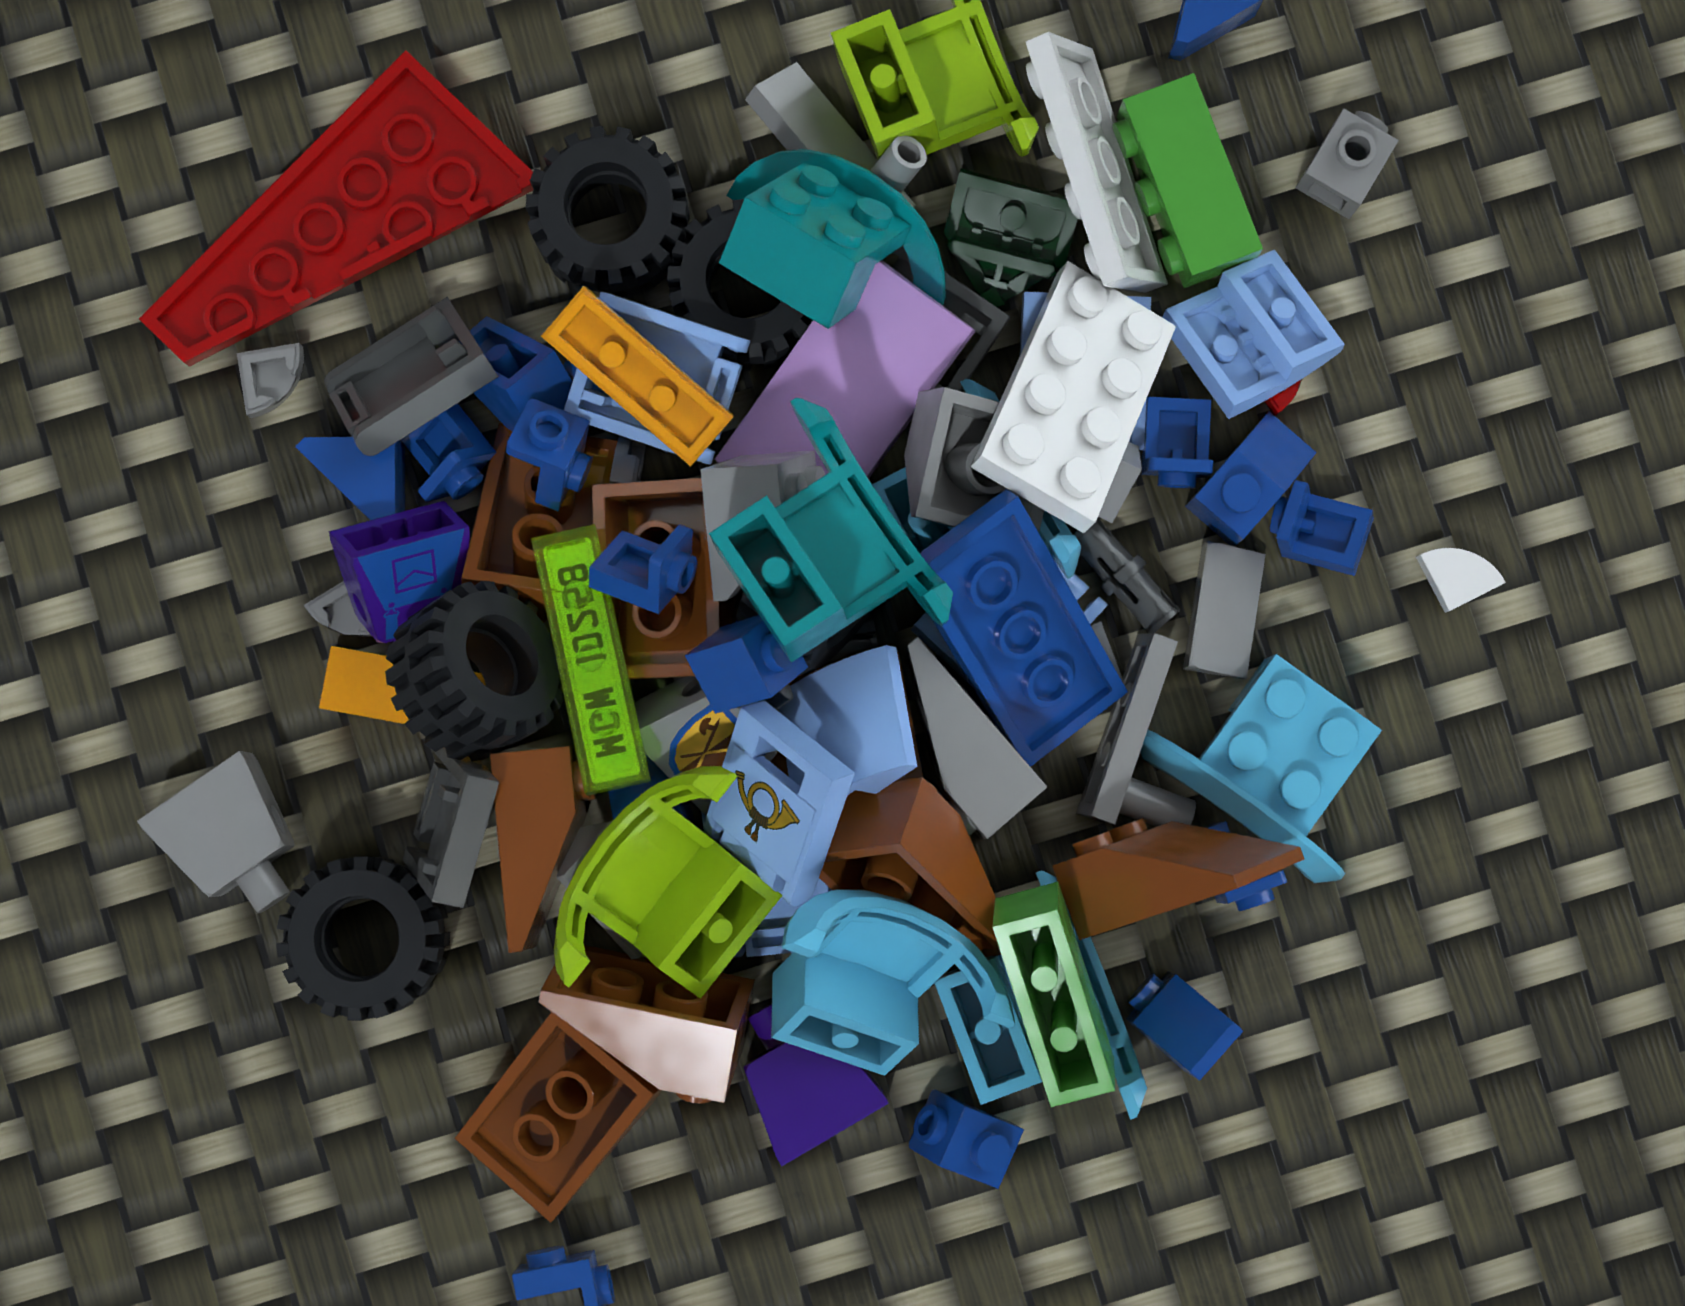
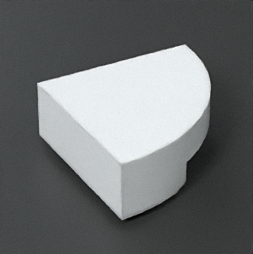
M1441 548L1425 552L1416 557L1445 613L1506 583L1502 575L1491 563L1470 551L1457 548Z

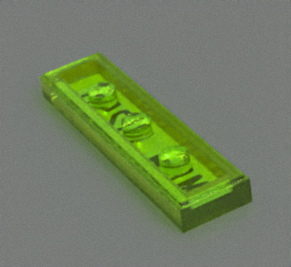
M593 524L531 538L584 792L589 796L651 782L612 596L589 587V567L602 553L597 527Z

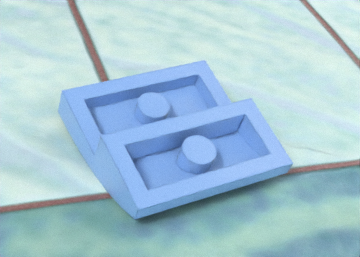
M1275 249L1224 271L1217 287L1165 309L1162 317L1176 326L1171 338L1228 419L1253 408L1292 386L1340 353L1345 345Z
M884 645L850 656L826 666L790 686L793 699L779 708V712L855 773L848 795L855 790L877 794L917 767L896 647ZM786 758L789 777L801 786L805 772Z

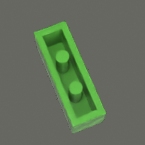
M1192 73L1123 99L1117 113L1118 121L1112 124V129L1124 159L1133 157L1141 179L1135 181V189L1143 212L1147 217L1155 215L1164 238L1158 240V249L1169 275L1178 273L1185 289L1222 275L1228 269L1257 258L1263 250L1262 244L1195 74Z
M1059 882L995 898L992 928L1050 1107L1115 1091L1114 1056Z

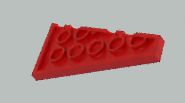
M405 50L193 263L139 320L182 362L190 367L533 191L530 183L533 171Z

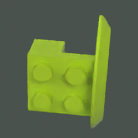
M951 0L952 9L902 29H898L892 12L889 9L831 32L840 68L878 160L894 139L899 136H910L922 144L926 155L1001 125L1017 154L1021 157L1029 154L1039 126L1035 117L1029 113L1013 82L981 0Z
M701 766L676 774L647 789L625 807L600 834L579 864L564 893L559 908L554 943V959L556 971L564 985L570 987L590 962L586 956L583 943L587 914L590 913L632 943L659 970L700 999L782 897L781 893L771 889L760 877L724 849L721 844L673 808L680 803L697 798L711 799L717 803L738 777L736 774L721 766Z

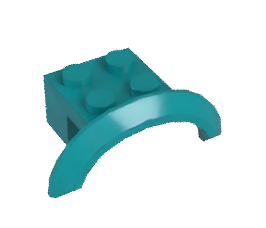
M807 149L779 151L752 163L736 177L728 191L727 197L732 200L744 199L719 264L825 328H831L856 310L875 264L901 246L904 247L908 255L913 275V284L941 305L944 304L945 271L938 245L925 220L901 193L870 170L834 154Z
M801 398L791 400L790 403L803 430L829 473L777 507H774L766 495L709 533L718 554L791 663L906 587L938 625L943 626L949 619L953 592L947 583L928 565L895 520L852 454L833 417L826 408Z

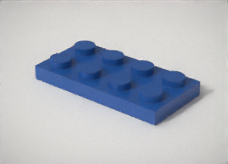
M1005 489L920 552L928 565L947 583L953 592L948 622L940 626L933 620L934 624L997 729L1030 767L1128 693L1017 495Z

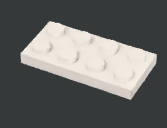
M1050 32L1026 41L1031 62L1026 65L1027 76L1035 94L1040 99H1044L1051 122L1046 124V136L1056 157L1063 159L1070 180L1069 183L1065 184V195L1074 216L1083 221L1089 243L1084 246V254L1092 275L1097 280H1101L1104 287L1143 293L1167 285L1168 282L1152 232L1135 189V179L1128 158L1124 159L1112 129V124L1116 120L1093 49Z
M1067 261L1055 276L971 468L1085 533L1096 523L1176 326L1116 289L1104 287L1101 280H1097L1091 274Z

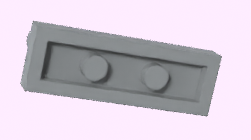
M797 62L756 84L746 97V102L787 151L807 149L839 156L870 170L901 193L913 208L916 206L904 189L926 163L927 155L922 144L910 136H899L894 139L878 160Z
M1156 633L1137 635L1122 681L1128 693L1113 704L1076 812L1077 814L1110 824H1116L1118 815L1121 814L1135 820L1144 818L1146 824L1155 827L1171 821L1191 825L1196 809L1195 800L1132 778L1178 641Z

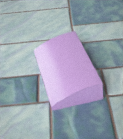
M881 260L875 264L856 310L829 329L814 320L714 460L720 463L741 455L815 450L790 403L794 398H801L828 410L852 454L869 479L912 420L918 392L931 390L936 387L976 330ZM815 451L816 466H821L826 475L829 472Z

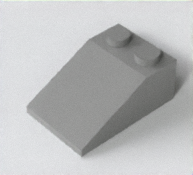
M917 637L907 645L904 655L939 792L960 814L969 836L975 832L981 840L988 839L1043 792L1047 786Z

